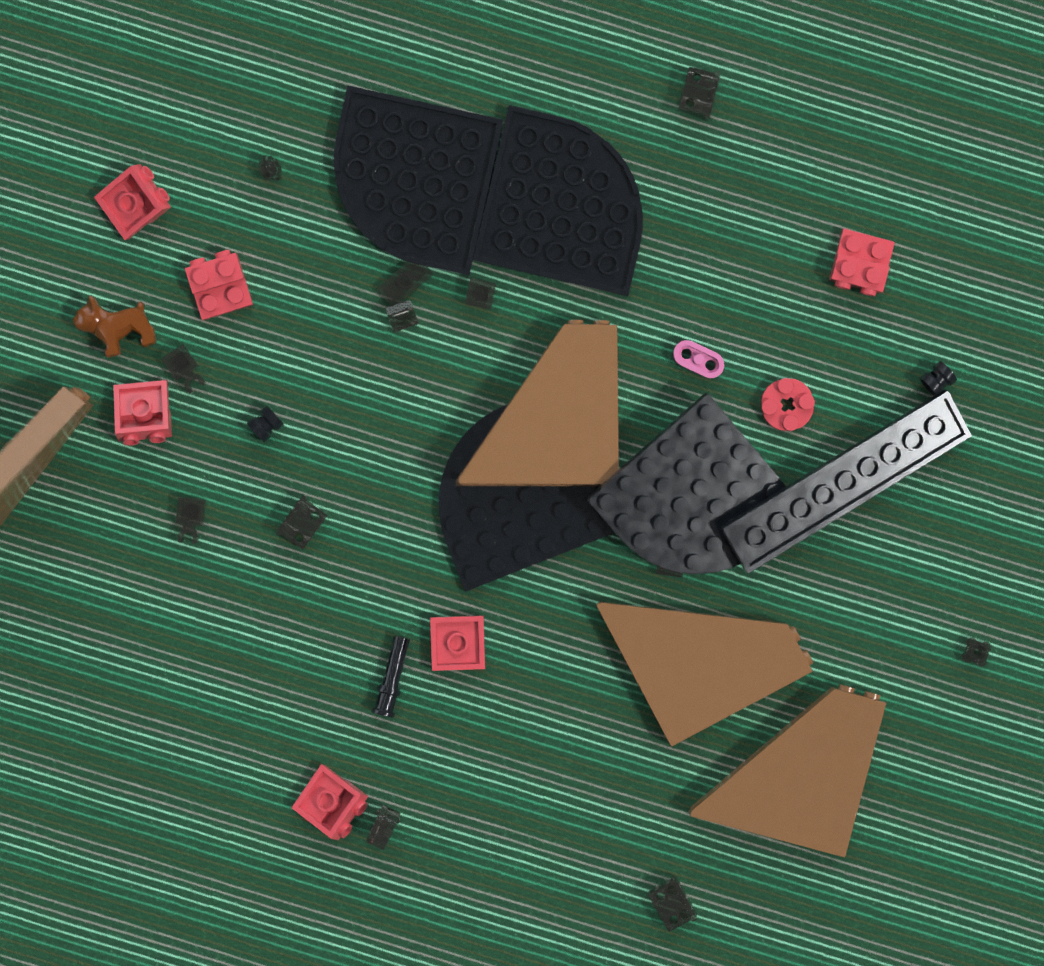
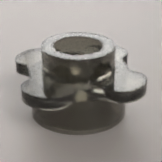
M264 155L262 157L263 160L258 163L263 178L266 181L281 180L280 173L282 169L278 160L272 156L267 157Z
M973 637L968 638L965 642L967 645L966 650L961 655L962 660L966 663L974 662L979 667L985 666L987 664L986 659L991 650L990 643L976 641ZM975 650L979 651L977 655L974 654Z

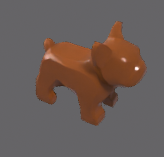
M91 295L88 296L87 304L80 308L73 317L74 326L79 331L92 333L105 343V354L108 358L121 355L120 339L133 330L141 335L140 341L142 346L147 347L156 344L155 330L147 319L142 302H139L133 308L118 312H107L98 304L95 297Z

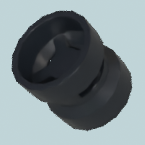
M942 361L937 362L930 373H925L919 378L924 387L933 396L939 395L947 385L951 386L957 381L954 373Z
M267 405L260 411L261 417L252 418L247 422V425L264 443L271 437L272 429L279 430L284 426L283 422Z

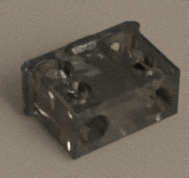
M689 67L679 105V112L704 117V120L708 121L720 81V72L715 71L713 73ZM695 76L701 77V80L694 81L693 78ZM688 102H694L693 107H688L686 104Z
M303 495L277 529V535L284 536L303 550L328 514L307 500L306 495ZM314 511L318 512L319 518L312 519L310 514ZM297 533H301L304 536L301 541L295 539Z
M383 804L377 810L378 815L365 842L384 850L396 824L401 820L399 817L401 812Z
M672 875L671 879L648 891V896L668 932L690 920L696 921L697 912L677 876ZM663 893L665 896L661 898L657 894ZM676 916L678 919L673 921L670 917Z

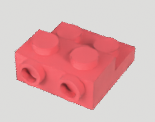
M141 164L130 166L94 196L124 240L130 239L143 227L153 223L171 208L168 203L170 200L168 193L163 188H157L152 181L154 179L153 172L147 166L142 167Z
M842 229L829 281L835 282V287L850 290L851 286L861 289L860 293L867 296L875 297L876 293H883L895 242Z
M230 250L221 251L215 254L216 259L207 262L205 258L195 259L189 262L190 267L185 268L192 294H194L203 321L253 305L237 253L231 254Z
M167 380L113 385L115 435L119 442H123L127 446L137 445L139 440L149 439L152 443H162L166 440V437H172Z
M321 764L292 806V809L329 838L339 840L340 837L345 838L351 832L353 826L350 823L355 815L360 816L366 810L368 804L365 801L368 795L349 781L341 778L326 765Z

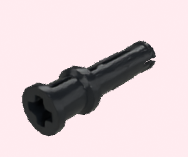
M394 635L383 683L377 688L379 695L376 707L372 708V713L395 717L393 710L396 698L401 693L398 686L410 639Z

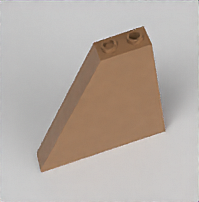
M568 320V324H564L559 329L456 480V486L600 487L618 471L617 325H610L608 320L594 321V325L583 324V320Z
M63 387L0 452V526L94 406V404L88 401L91 396L79 387Z
M601 601L596 603L600 614L671 747L813 672L810 667L813 661L806 649L802 651L797 643L801 640L794 626L789 628L786 623Z
M839 684L838 689L831 687L692 805L689 809V815L845 857L886 702L880 700L881 695L865 691L863 696L854 693L855 688Z

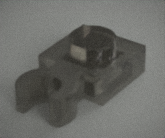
M182 344L162 358V361L176 381L182 378L185 379L184 386L189 393H194V390L191 388V382L195 379L202 386L206 385L204 378L194 373L193 370L198 368L199 365L185 344Z
M178 497L176 523L183 524V529L178 533L179 543H183L186 533L192 534V544L198 543L199 534L195 529L196 526H204L205 499Z

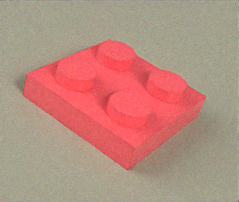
M483 615L430 617L432 671L485 669Z

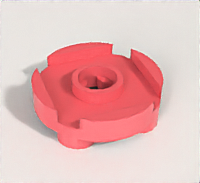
M784 378L775 381L762 394L761 410L763 417L771 427L777 430L793 431L801 428L810 420L813 414L814 397L810 389L799 380ZM791 398L794 409L792 411L788 409L784 412L781 400Z

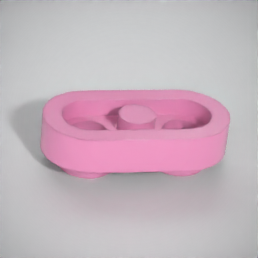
M681 341L674 348L673 358L678 365L705 378H715L724 369V360L718 353L693 341ZM688 349L691 352V357L684 359L681 355L682 350ZM708 360L715 363L713 370L706 368L705 364Z

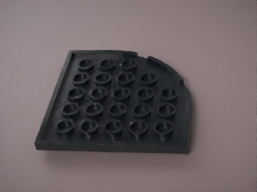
M347 85L335 141L334 172L338 192L349 216L358 229L372 243L396 258L420 266L470 276L503 119Z
M509 105L473 261L628 297L643 231V212L639 190L628 165L608 141H605L590 128L563 117Z
M705 392L589 495L586 500L615 534L643 559L664 569L679 573L707 574L730 569L741 564L720 527L786 486L713 398Z
M507 405L481 418L463 435L453 449L442 475L439 491L441 528L465 592L613 534L609 525L586 500L596 490L595 487L456 486L457 478Z

